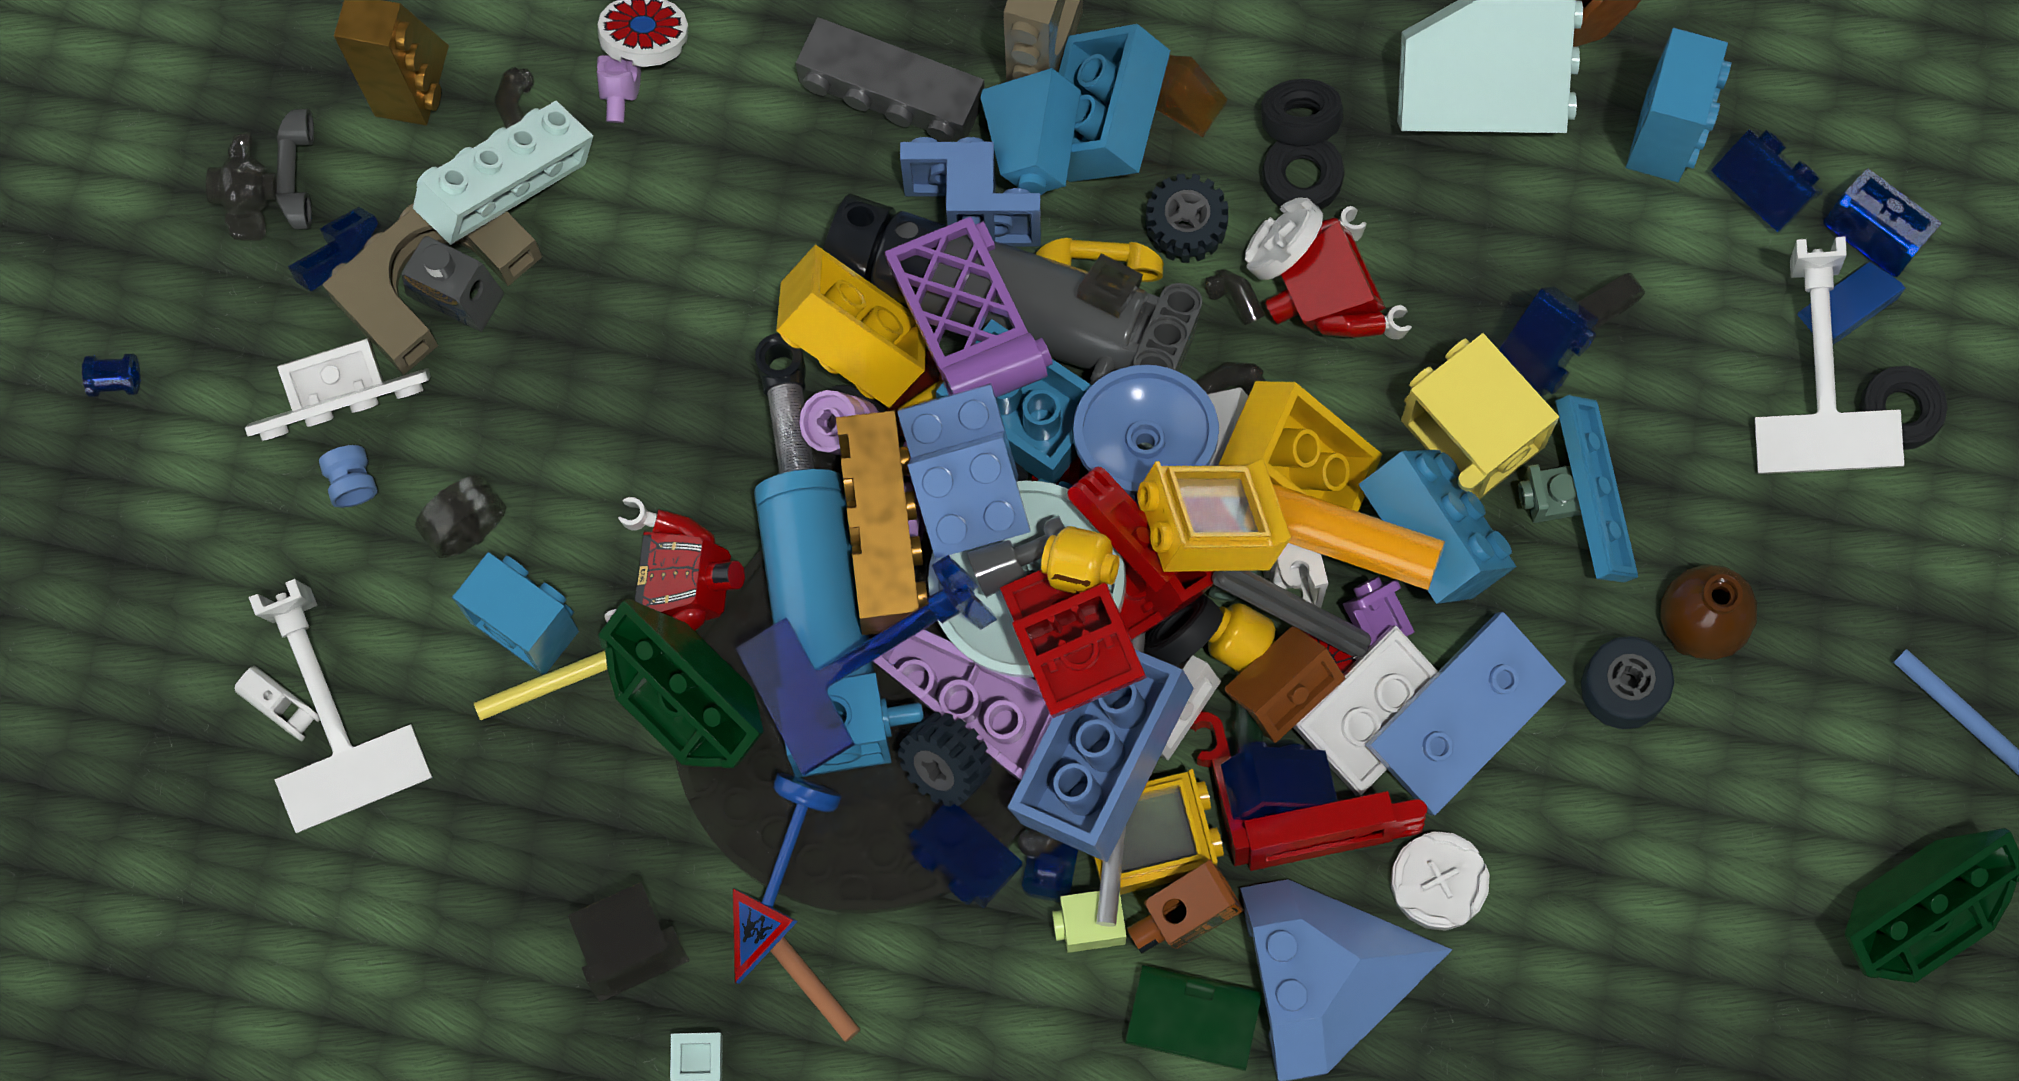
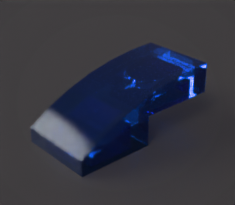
M357 207L319 228L327 245L288 266L295 281L310 292L332 277V271L336 266L341 263L347 264L369 240L378 225L375 216Z

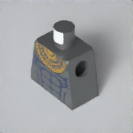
M425 236L421 240L402 272L405 294L408 297L480 332L484 330L504 296L500 286L481 262L429 236ZM477 290L478 292L475 297L470 300V291Z

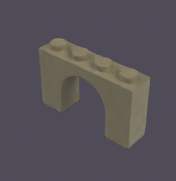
M1007 0L1003 12L1006 82L1050 68L1059 72L1068 36L1075 35L1083 13V0Z
M414 203L401 213L399 220L389 229L373 235L366 242L364 250L351 261L343 262L336 266L330 273L328 280L322 284L332 301L402 375H405L438 347V344L430 330L399 298L398 283L401 272L425 236H429L441 243H448L413 209ZM508 212L503 213L454 242V244L465 246L475 252L507 286L512 284L542 258L535 239Z

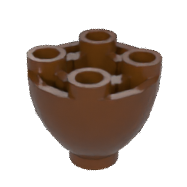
M1706 564L1684 571L1669 584L1661 600L1660 619L1666 635L1677 652L1683 655H1691L1695 658L1717 660L1733 655L1746 645L1757 624V600L1752 587L1739 573L1725 566ZM1712 596H1713V598H1714L1718 603H1720V604H1722V605H1719V604L1715 603V602L1713 601V599H1712Z

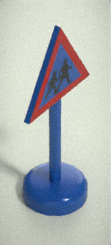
M777 773L774 781V790L779 796L796 803V807L762 902L733 888L735 983L740 984L798 922L774 909L773 906L808 808L823 812L835 811L842 798V795L838 792L799 777Z

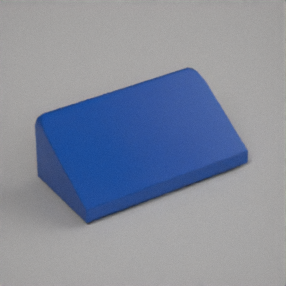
M1871 262L1837 284L1833 290L1829 291L1833 345L1895 302L1906 289L1904 285ZM1811 304L1799 311L1797 315L1813 333Z

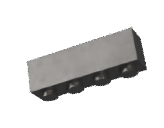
M817 17L796 61L799 82L810 92L822 96L827 93L844 99L845 103L852 108L860 111L874 110L884 114L888 120L899 126L908 127L911 124L926 130L931 137L941 142H951L952 140L957 142L962 138L968 137L983 105L981 93L982 89H985L984 79Z

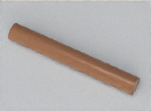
M783 937L770 952L841 1038L848 1042L861 1029Z

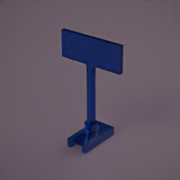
M947 555L931 565L942 589L927 598L928 604L819 670H815L792 624L787 618L736 648L801 774H808L855 745L828 694L830 686L937 621L943 624L962 613L981 630L997 620L993 611L975 596L974 590L979 587L975 579L952 557Z

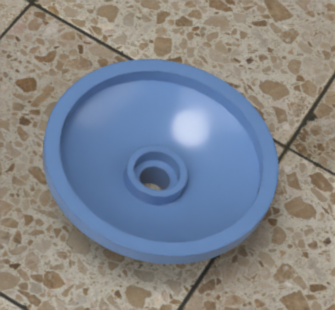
M1135 365L1115 370L1103 376L1087 390L1076 409L1073 435L1077 454L1089 472L1094 467H1102L1128 495L1137 496L1140 483L1144 481L1155 461H1160L1161 466H1209L1218 444L1219 422L1211 399L1191 378L1167 367ZM1141 443H1149L1153 446V448L1149 450H1143L1138 448V445Z

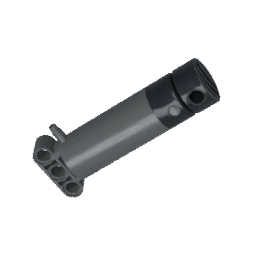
M848 194L843 199L834 216L823 250L909 309L887 263L884 252L948 225L905 211L896 213L893 207ZM966 234L949 241L944 253L967 260L973 245ZM994 241L995 249L988 252L1028 333H1031L1034 340L1039 338L1044 340L1051 358L1092 371L1093 373L1090 377L1091 385L1103 376L1128 366L1157 365L1180 372L1195 336L1202 306V296L1195 287L1184 283H1174L1165 287L1160 297L1147 293L1143 289ZM915 255L900 261L904 272L923 278L931 260ZM977 257L975 263L982 265L979 257ZM939 263L931 281L955 288L962 270ZM970 273L963 292L986 299L992 284L988 278ZM911 285V287H912V289H913V291H914V293H915V295H916V293H917V291H918V287H915V286H912V285ZM926 291L920 306L923 311L942 317L950 298ZM996 294V297L993 302L1001 304ZM958 301L950 320L973 327L981 308ZM989 311L981 330L983 331L991 319L1008 330L1013 329L1008 317Z

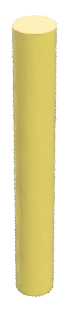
M605 650L474 702L480 720L608 670Z

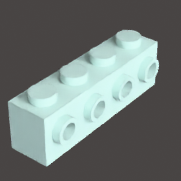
M557 101L540 110L535 108L528 112L518 123L507 129L504 127L499 128L488 140L474 148H464L453 160L439 168L431 167L426 170L417 181L413 209L451 245L586 164L593 135Z

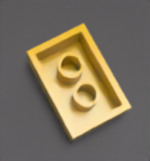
M816 244L781 281L776 331L780 333L783 340L790 346L797 349L802 348L817 358L822 367L832 374L839 373L855 384L859 392L865 397L872 400L877 399L890 408L925 371V340L911 311Z
M1255 381L1218 465L1246 466L1264 458L1272 483L1358 512L1365 497L1359 483L1376 471L1383 454L1296 382Z

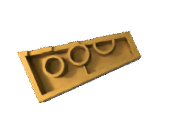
M344 0L334 38L374 116L427 126L431 110L436 111L440 103L441 86L439 80L449 45L401 3L384 0Z
M895 410L836 417L862 635L921 628L919 611L929 610L925 581H915L914 566L923 565L920 536L910 537L908 521L917 520L914 491H904L903 476L910 475L907 465L910 461L908 446L899 447Z

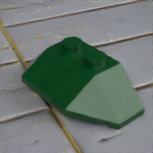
M631 599L623 600L598 635L601 648H605L607 669L616 700L681 765L722 768L737 767L764 732L754 689L687 623Z
M2002 828L1935 840L1858 891L1844 935L1862 974L1870 978L1879 977L1894 981L1916 983L1994 931L2011 902L2017 882H2019V849L2011 831Z

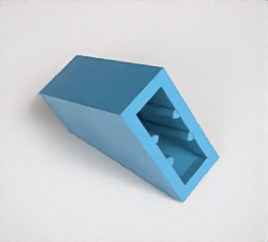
M1053 68L982 89L981 101L991 140L994 142V151L1000 175L1016 187L1026 189L1030 193H1040V195L1066 186L1081 93L1079 88Z

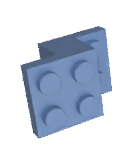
M928 137L916 138L911 142H900V162L905 196H946L948 225L971 216L975 225L984 221L993 241L1012 247L1041 246L1040 193H1030L1028 190L1013 188L1006 190L1004 193H996L994 142H984V140L976 137H965L957 142H938L936 139Z
M992 383L897 411L911 456L907 465L935 559L1030 533V525L1017 484L1019 475Z

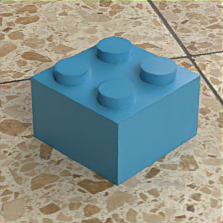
M488 552L452 598L472 625L544 675L579 632L571 618L574 612L565 604L567 599L552 586L544 582L538 588L527 577L529 572L514 559L505 556L501 561Z

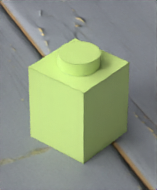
M1100 891L1060 896L1061 910L1052 911L1056 941L1066 940L1067 953L1126 944L1127 936L1120 892L1117 922L1114 927L1096 924Z

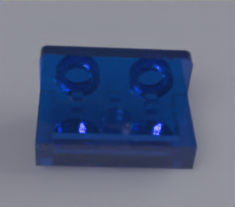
M1749 129L1711 171L1772 228L1781 233L1813 198L1817 199L1823 193L1816 185L1820 177L1803 161L1799 160L1795 165L1782 154L1787 147L1770 131L1766 129L1760 134L1756 130Z

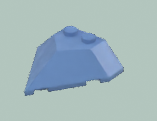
M1289 879L1240 888L1249 937H1253L1271 1027L1268 1035L1278 1081H1292L1328 1074L1359 1041L1452 951L1448 947Z

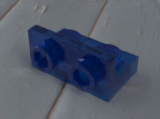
M1869 168L1843 193L1823 222L1827 228L1838 236L1845 237L1846 242L1893 277H1898L1913 257L1942 224V222Z
M955 803L951 807L944 806L943 804L920 830L915 828L909 835L910 843L914 847V850L910 853L912 857L930 873H933L938 868L951 880L947 885L949 890L968 906L974 900L984 909L1023 866V862L960 806H956Z

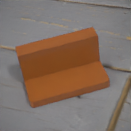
M1293 626L1279 637L1262 656L1256 658L1225 687V691L1230 698L1249 711L1263 734L1276 743L1346 678L1326 647Z

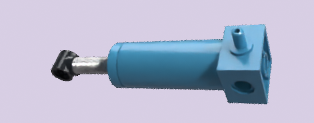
M780 333L766 336L759 343L755 352V360L762 380L763 392L769 398L780 474L765 479L755 487L754 495L783 687L778 689L786 751L795 777L801 778L892 763L888 737H892L891 727L921 722L924 717L920 703L887 708L886 698L882 699L877 676L874 673L873 661L870 659L872 655L869 635H862L843 476L835 471L814 468L812 448L803 438L799 425L801 410L805 405L803 391L806 388V365L801 348L797 349L790 346L783 340ZM780 357L792 360V363L783 370H775L769 367L775 359ZM834 723H844L840 728L834 730L827 729Z

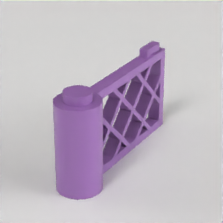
M971 216L887 250L884 253L887 263L942 376L948 395L992 383L995 396L998 398L1046 378L1048 375L1046 367L1053 363L1042 338L1034 340L1031 333H1028L988 252L995 249V243L984 221L975 225ZM966 234L973 245L967 260L944 253L949 241ZM915 255L931 260L923 278L904 272L900 261ZM977 257H979L982 265L975 263ZM939 263L962 270L955 288L931 281ZM970 273L990 280L992 285L986 299L963 292ZM911 285H912V286H915V287H918V291H917L916 295H915V293H914V291H913ZM926 291L950 298L942 317L922 310L920 305ZM996 294L1001 304L993 302L996 297ZM958 301L981 308L973 327L950 320ZM989 311L1008 317L1013 329L999 335L981 330ZM929 324L937 326L935 333H933ZM945 329L969 337L963 350L946 357L944 356L939 343Z

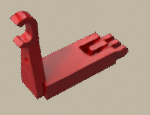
M1200 712L1190 727L1195 732L1200 728H1208L1214 735L1216 748L1208 752L1202 750L1197 757V765L1212 767L1234 866L1248 864L1250 871L1388 843L1392 842L1393 839L1417 835L1423 831L1427 814L1426 803L1420 799L1392 804L1388 791L1248 820L1221 720L1212 713Z

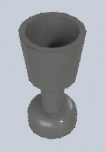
M1059 515L1046 521L1043 526L1044 536L1016 548L1013 547L1010 540L967 552L970 564L986 598L1000 591V587L1024 577L1025 573L1022 566L1042 558L1048 538L1051 535L1057 536L1065 528Z

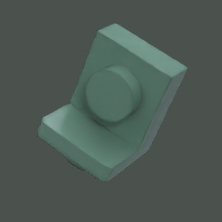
M1539 464L1528 466L1523 481L1518 483V493L1522 508L1524 510L1530 509L1533 523L1582 515L1571 466L1540 471Z

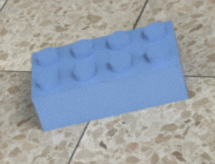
M1138 650L1135 651L1147 678L1052 718L1007 807L1022 825L1105 862H1108L1194 689L1183 669Z

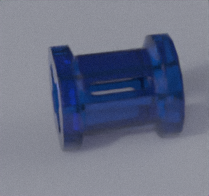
M134 353L125 354L123 359L98 360L95 355L85 356L82 364V381L88 397H96L100 392L125 391L128 395L138 394L141 376L139 362Z

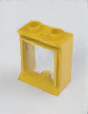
M1264 458L1246 466H1161L1160 461H1155L1144 481L1139 485L1137 493L1138 505L1145 512L1151 531V545L1153 550L1158 553L1163 572L1270 570L1291 540Z
M1193 769L1188 770V772L1147 782L1126 824L1120 895L1175 882L1210 859L1217 865V857L1224 856L1217 827L1209 829L1204 812L1211 809L1205 781L1196 782ZM1092 856L1095 859L1101 883L1103 860Z

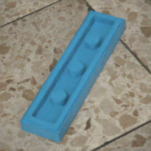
M1567 395L1556 400V406L1560 416L1559 419L1596 579L1625 583L1638 578V572L1598 402L1596 400Z

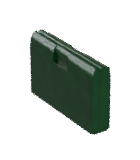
M1142 965L1125 1044L1246 1071L1262 992Z

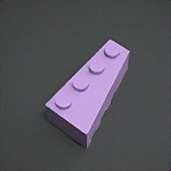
M922 628L882 633L870 658L873 663L934 713L939 712L941 716L945 713L952 714L954 721L960 718L967 722L966 728L969 731L974 728L979 734L976 737L978 741L986 743L988 749L985 751V754L991 755L995 762L1021 781L1052 720L1036 680L1001 675L985 669L967 658L952 642Z

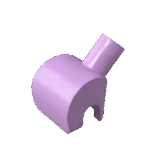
M599 56L597 58V80L600 99L607 100L606 122L624 123L625 100H635L637 98L641 81V66L632 65V60L622 57L620 62L610 56Z

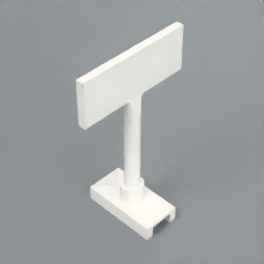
M1836 237L1830 252H1823V249H1814L1812 253H1807L1806 239L1796 240L1790 258L1791 278H1805V291L1810 292L1817 412L1816 414L1755 417L1758 474L1904 467L1901 410L1846 413L1837 411L1829 291L1834 289L1833 275H1839L1847 255L1845 237Z
M293 579L286 582L290 593L289 597L286 593H280L276 595L277 602H274L256 594L249 597L256 616L272 623L276 622L282 638H288L333 752L332 756L274 779L295 833H299L433 777L411 724L356 747L351 745L306 633L309 625L304 611L317 606L316 600L310 587Z

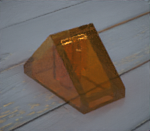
M1169 55L1156 110L1199 136L1204 137L1227 104L1228 99L1192 57Z

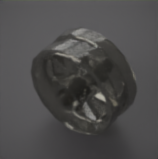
M474 475L463 478L446 489L441 490L423 508L416 519L415 528L424 540L429 541V546L438 558H450L482 543L484 538L504 517L506 506L497 494L492 493V488L483 476Z

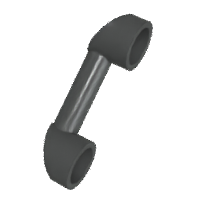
M310 109L291 110L282 120L277 135V190L275 196L285 218L294 229H310L312 224V205L308 192L295 193L296 146L312 145L314 141V123Z

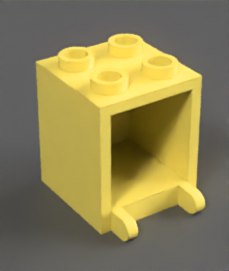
M1484 333L1480 334L1472 342H1469L1466 338L1461 340L1446 354L1445 358L1448 361L1435 371L1431 367L1424 369L1411 381L1409 386L1412 389L1404 400L1406 406L1401 422L1427 450H1440L1441 453L1444 452L1453 459L1460 471V475L1457 476L1460 488L1467 492H1472L1479 500L1546 447L1560 417Z

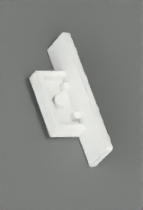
M369 338L362 339L277 366L292 410L251 422L245 427L247 437L259 433L262 441L288 433L287 424L305 420L307 427L333 419L332 411L342 407L350 406L352 413L374 407L379 404L377 397L395 392L396 398L400 399L423 391L421 383L428 381L431 375L429 369L426 368L383 381Z

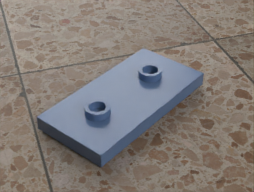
M1497 612L1365 745L1414 799H1420L1426 803L1429 815H1436L1566 681L1504 612Z

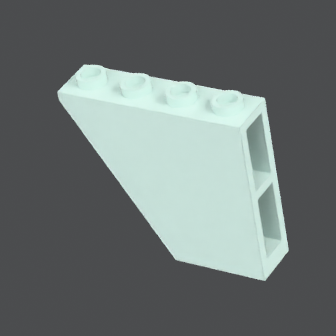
M1457 0L1402 31L1397 122L1401 131L1567 133L1568 120H1574L1576 116V93L1570 92L1571 74H1578L1580 51L1579 47H1573L1574 29H1580L1582 26V1Z

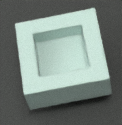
M721 1033L671 1034L670 1081H722L723 1035Z

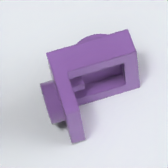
M1379 576L1374 577L1353 588L1356 597L1343 603L1352 624L1369 633L1371 643L1368 648L1390 626L1396 625L1405 636L1415 632L1395 594V591L1401 589L1396 579L1381 582Z

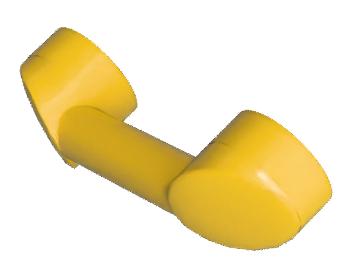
M1060 238L1045 244L1036 252V255L1070 266L1072 258L1127 262L1126 276L1140 282H1154L1163 277L1164 262L1161 257L1149 247L1137 242L1116 243Z

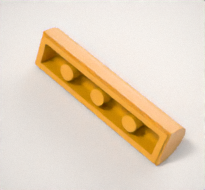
M1272 483L1291 536L1290 544L1429 590L1444 549L1445 541Z

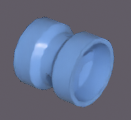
M347 445L338 447L320 457L319 465L322 475L328 478L331 484L328 488V494L334 507L356 506L369 501L377 494L374 478L367 474L366 471L368 459L362 446Z

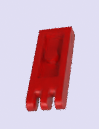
M1094 467L1068 490L1069 500L1101 534L1109 537L1116 551L1155 592L1178 573L1163 572L1158 553L1153 550L1151 545V531L1145 512L1140 509L1139 505L1104 468Z

